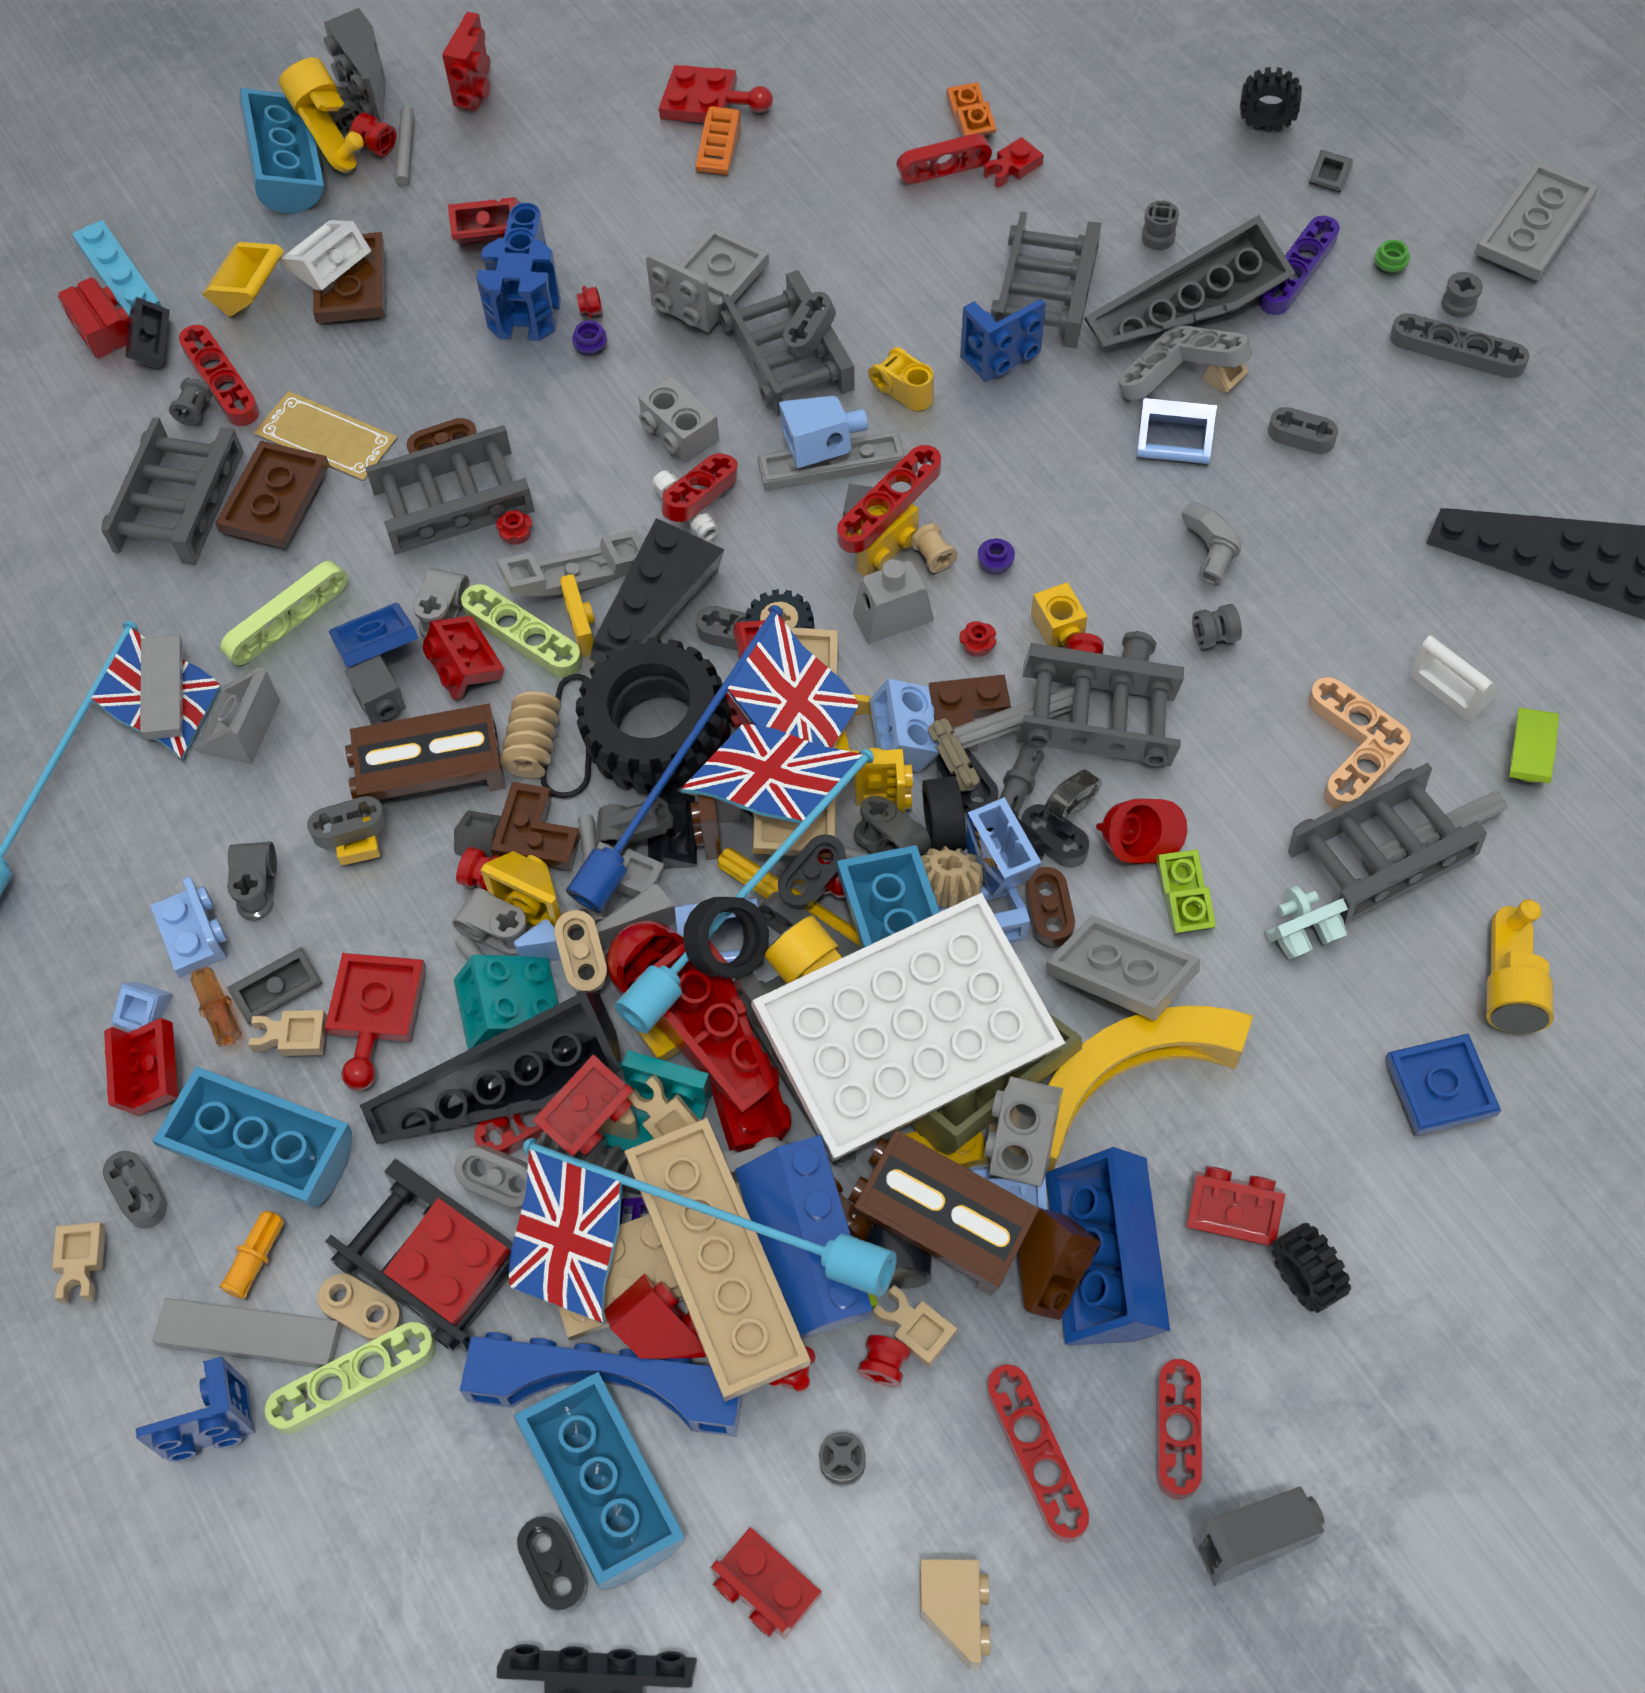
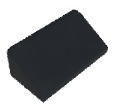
M663 788L658 797L668 803L670 813L673 815V828L667 830L664 834L648 838V857L663 863L664 869L695 867L697 865V846L690 802H695V795Z

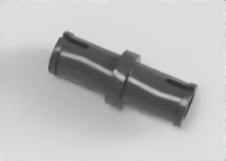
M1029 744L1021 746L1013 768L1006 772L1003 779L1005 786L999 799L1005 797L1017 818L1026 795L1031 794L1035 787L1034 777L1040 763L1044 759V753L1041 749L1033 757L1037 748Z

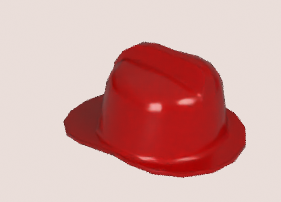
M1136 798L1117 803L1108 810L1103 822L1096 824V829L1102 832L1106 846L1112 850L1113 854L1120 861L1127 863H1156L1155 857L1158 855L1179 852L1185 844L1188 832L1187 819L1183 810L1174 802L1164 799Z

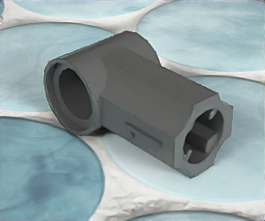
M660 797L656 798L620 853L621 856L625 854L627 848L631 850L632 843L664 834L667 830L673 828V815L670 813L667 802ZM643 803L630 807L619 804H608L600 807L597 816L595 849L599 842L614 848Z

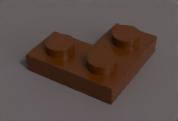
M1005 674L930 682L928 686L931 704L934 707V721L946 718L953 728L974 721V719L983 718L1011 708ZM978 744L966 749L970 752H978Z
M512 782L492 843L491 853L493 857L495 855L503 856L512 851L525 857L533 855L541 859L548 867L571 870L580 839L579 828L544 823L552 798L550 788Z

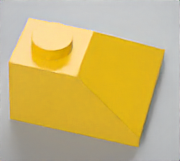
M512 851L483 865L481 873L489 893L522 909L527 918V925L534 927L541 921L548 919L555 927L561 912L548 866L541 859L533 855L525 857Z

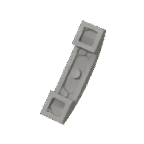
M636 530L601 537L600 547L542 560H536L533 552L497 559L496 565L511 593L527 596L561 595L560 580L563 576L574 574L578 590L582 591L608 583L628 574L643 543Z

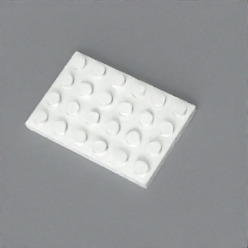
M982 893L752 1000L751 1003L817 1134L822 1136L825 1149L832 1162L1062 1048L1066 1044Z

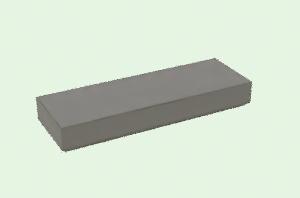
M180 635L141 638L140 733L143 740L183 736V642Z

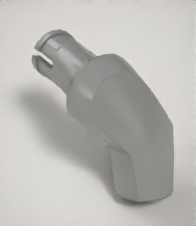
M1192 502L1183 509L1182 519L1189 529L1204 539L1209 549L1206 560L1198 573L1199 577L1208 584H1220L1228 563L1232 558L1240 554V537L1231 525L1217 512L1202 504Z

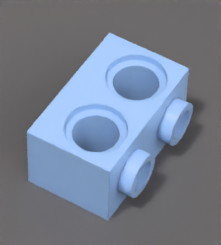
M888 678L869 699L876 746L883 750L903 749L904 765L912 764V771L920 773L939 754L936 748L939 743H934L928 733V727L934 722V707L931 704L929 687Z

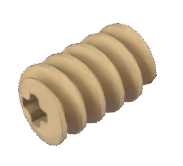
M537 691L523 692L515 696L511 703L512 711L509 714V725L506 727V738L503 741L500 764L508 773L514 776L534 779L545 776L546 771L543 767L551 762V755L549 753L554 747V742L552 741L556 736V728L554 726L559 721L557 713L561 710V702L558 698L548 693Z

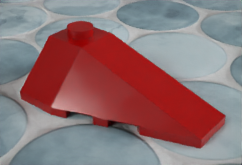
M708 940L714 957L721 963H728L710 940ZM683 943L653 966L659 968L663 965L670 969L685 953ZM688 961L676 974L681 981L678 986L682 991V995L655 1025L699 1071L709 1073L710 1082L742 1114L776 1087L758 1039L753 1034L746 1016V1008L742 999L739 998L732 978L709 977L696 970L693 964ZM640 975L633 980V983L640 977Z

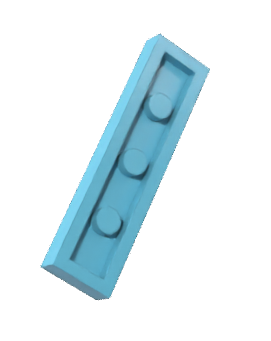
M103 220L72 233L82 253L104 285L110 288L119 307L125 309L129 318L131 304L136 296L161 306L153 291Z

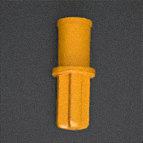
M270 1211L260 1213L244 1245H238L236 1248L238 1254L219 1286L222 1291L238 1299L245 1300L262 1265H267L269 1262L266 1256L284 1225L283 1218Z

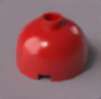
M639 921L621 930L611 942L606 955L607 973L617 991L623 995L633 984V980L643 973L650 965H654L681 945L683 937L669 926L656 921Z

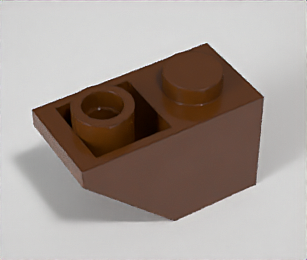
M1038 1207L1039 1210L1018 1250L1024 1308L1029 1313L1060 1320L1064 1311L1069 1306L1084 1273L1091 1265L1093 1256L1101 1241L1069 1216Z

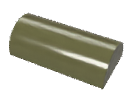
M1050 1014L1066 1043L1062 1048L911 1122L912 1126L935 1149L946 1154H953L998 1118L992 1116L997 1090L1005 1091L1010 1077L1042 1083L1082 1049V1037Z

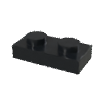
M136 296L131 304L125 357L155 369H160L165 359L169 309Z

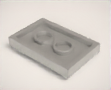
M1092 915L1046 962L1047 975L1155 1021L1200 972V959Z

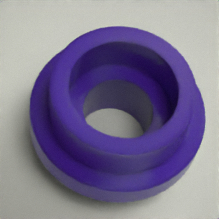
M583 321L576 326L572 335L573 345L582 353H596L607 344L606 331L596 321Z
M993 538L986 540L978 549L980 565L991 574H1001L1007 571L1015 559L1013 546L1003 539Z

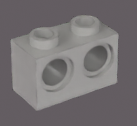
M670 376L638 397L641 412L639 419L643 427L650 433L654 432L662 439L664 446L670 453H677L685 462H688L719 441L717 416L673 376Z
M1010 1077L1005 1091L997 1090L992 1109V1116L999 1118L997 1132L990 1130L984 1154L985 1157L992 1158L990 1175L1042 1187L1048 1170L1063 1088ZM1025 1104L1030 1106L1034 1110L1035 1115L1026 1116L1021 1114L1017 1110L1016 1105ZM1018 1145L1024 1148L1028 1155L1018 1156L1012 1153L1008 1146Z

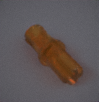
M210 967L196 969L192 972L190 981L201 1005L198 1009L200 1016L207 1019L217 1046L226 1047L236 1043L232 1035L235 1036L236 1040H240L243 1034L230 1009L232 1005L231 998L224 996L213 969Z

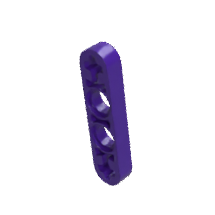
M1329 216L1314 217L1285 255L1294 272L1300 278L1288 279L1262 294L1259 298V306L1264 312L1272 315L1283 314L1296 300L1336 244L1340 226L1334 218ZM1322 232H1324L1320 238V241L1316 239L1317 235H1320ZM1307 250L1313 252L1316 256L1307 258L1300 255L1299 252ZM1279 289L1282 290V296H1278L1275 299Z

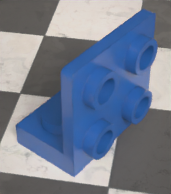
M1039 299L998 322H995L994 317L988 311H984L975 301L964 306L960 357L984 382L1005 374L1010 368L1025 360H1031L1041 351L1046 303Z
M222 1356L203 1361L205 1378L200 1379L199 1386L202 1400L207 1408L136 1428V1437L140 1442L163 1459L177 1462L190 1459L196 1455V1450L212 1445L214 1448H227L237 1445L242 1441L243 1436L255 1433L247 1380Z

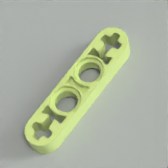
M330 560L322 562L230 630L221 641V652L235 665L240 666L250 662L339 595L347 585L348 575L335 562ZM301 598H303V600L297 606H295L297 602ZM272 620H274L273 623H272L269 627L266 628V626H267Z
M476 584L468 587L462 593L461 603L465 616H472L478 626L553 675L565 678L578 673L581 669V653L579 646L574 641L492 588L483 584ZM485 600L487 608L479 603H482ZM504 616H514L517 618L516 623L510 627H501L497 624L499 619ZM533 634H541L546 637L544 642L537 646H531L526 643L527 638ZM556 654H558L562 658H566L570 655L571 660L568 661L567 659H562L558 662Z
M420 1322L403 1324L276 1390L266 1401L265 1417L270 1425L281 1433L292 1434L427 1364L435 1354V1338L429 1329ZM413 1335L418 1340H423L419 1344L421 1351L414 1355L409 1349L404 1350L409 1346L407 1339ZM391 1345L394 1351L398 1353L396 1356L401 1362L396 1366L392 1357L386 1351V1348ZM372 1355L383 1357L384 1368L378 1376L365 1378L361 1375V1364L367 1357ZM338 1377L341 1379L342 1390L337 1397L331 1400H323L319 1397V1386L326 1378ZM305 1390L308 1391V1396L316 1405L312 1410L306 1403L295 1407L292 1410L294 1417L288 1421L283 1416L277 1417V1415L283 1412L282 1404L284 1402L290 1401L295 1406L306 1401L307 1399L302 1395V1392Z

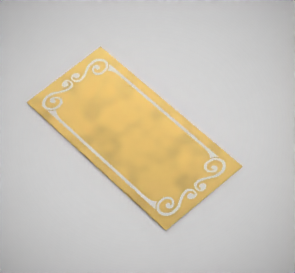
M290 391L284 395L253 433L282 446L325 455L329 466L361 480H364L367 476L365 467L377 464L398 437Z

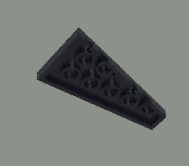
M1450 508L1440 509L1426 544L1645 620V525Z

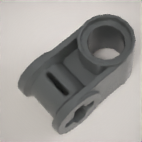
M870 796L862 801L860 808L862 819L855 827L854 838L859 845L869 850L872 854L917 845L920 856H923L931 848L930 836L926 829L899 810L890 800L880 796Z
M267 841L230 845L228 848V893L236 901L237 911L242 918L251 921L260 920L271 912L274 904V879L277 873V856L274 843Z

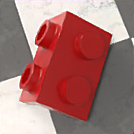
M159 1018L129 1033L115 1027H110L104 1031L108 1104L111 1107L140 1116L178 1098L173 1022Z
M592 1055L532 1121L571 1157L578 1151L585 1156L603 1137L597 1131L608 1118L616 1122L633 1104L627 1097L634 1089L619 1079L595 1055Z

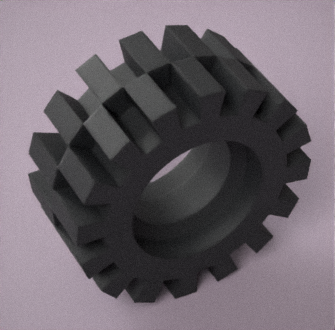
M1265 67L1264 74L1259 69L1254 71V77L1249 75L1246 78V83L1242 87L1240 115L1242 119L1246 118L1245 123L1248 126L1255 123V130L1259 131L1261 126L1265 127V132H1271V127H1275L1276 132L1282 130L1283 124L1288 128L1292 125V120L1296 121L1298 112H1300L1302 86L1299 85L1300 80L1297 77L1292 79L1293 73L1289 70L1284 75L1282 74L1283 68L1277 67L1276 72H1271V67ZM1264 96H1275L1283 101L1276 104H1268L1259 99Z
M1305 1222L1275 1239L1271 1243L1273 1248L1271 1253L1277 1259L1274 1261L1276 1268L1282 1271L1283 1274L1280 1276L1284 1282L1287 1281L1289 1283V1290L1292 1294H1297L1298 1301L1303 1306L1306 1305L1308 1310L1319 1313L1350 1294L1351 1285L1348 1283L1350 1278L1349 1274L1343 1271L1345 1265L1342 1260H1338L1335 1254L1338 1252L1334 1246L1330 1247L1327 1244L1328 1239L1325 1235H1319V1231L1315 1226H1310L1309 1223Z

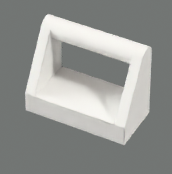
M329 220L281 257L279 261L287 271L315 290H323L370 253L371 249L354 221Z
M1432 635L1424 640L1409 677L1467 722H1472L1495 700L1498 694L1495 684Z

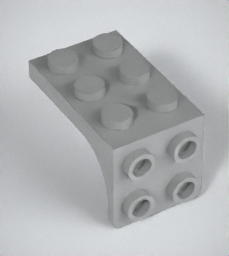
M714 227L706 233L679 264L651 253L646 258L651 304L661 312H667L690 326H696L709 332L720 320L719 312L723 311L722 295L729 294L734 303L769 264V253Z

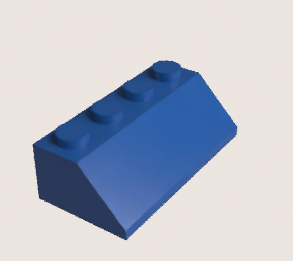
M821 1135L776 1147L735 1169L744 1205L751 1221L824 1247L829 1240H835L841 1233L851 1236ZM757 1233L801 1339L871 1319L873 1310L868 1293L828 1279L825 1275V1267L821 1265V1255Z
M1111 1147L1048 1171L1046 1173L1050 1211L1069 1216L1101 1241L1093 1256L1091 1265L1084 1273L1069 1306L1062 1315L1065 1344L1074 1346L1136 1342L1170 1331L1147 1158Z

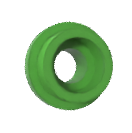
M1391 239L1385 241L1376 250L1374 260L1377 266L1385 271L1399 272L1408 266L1410 254L1405 243Z

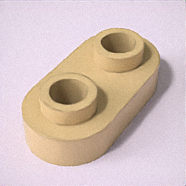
M568 911L559 917L554 929L564 973L568 984L573 990L579 993L583 991L594 993L603 987L608 976L596 924L593 918L584 911ZM573 928H581L584 931V936L580 940L569 938V932ZM584 967H591L595 971L594 976L589 980H583L579 977V972Z
M348 1274L333 1275L319 1289L318 1304L324 1314L330 1320L339 1321L344 1328L369 1342L402 1325V1312L396 1302L389 1296ZM338 1290H347L343 1300L333 1301V1296ZM377 1310L384 1311L383 1318L380 1321L370 1322V1316L373 1312Z

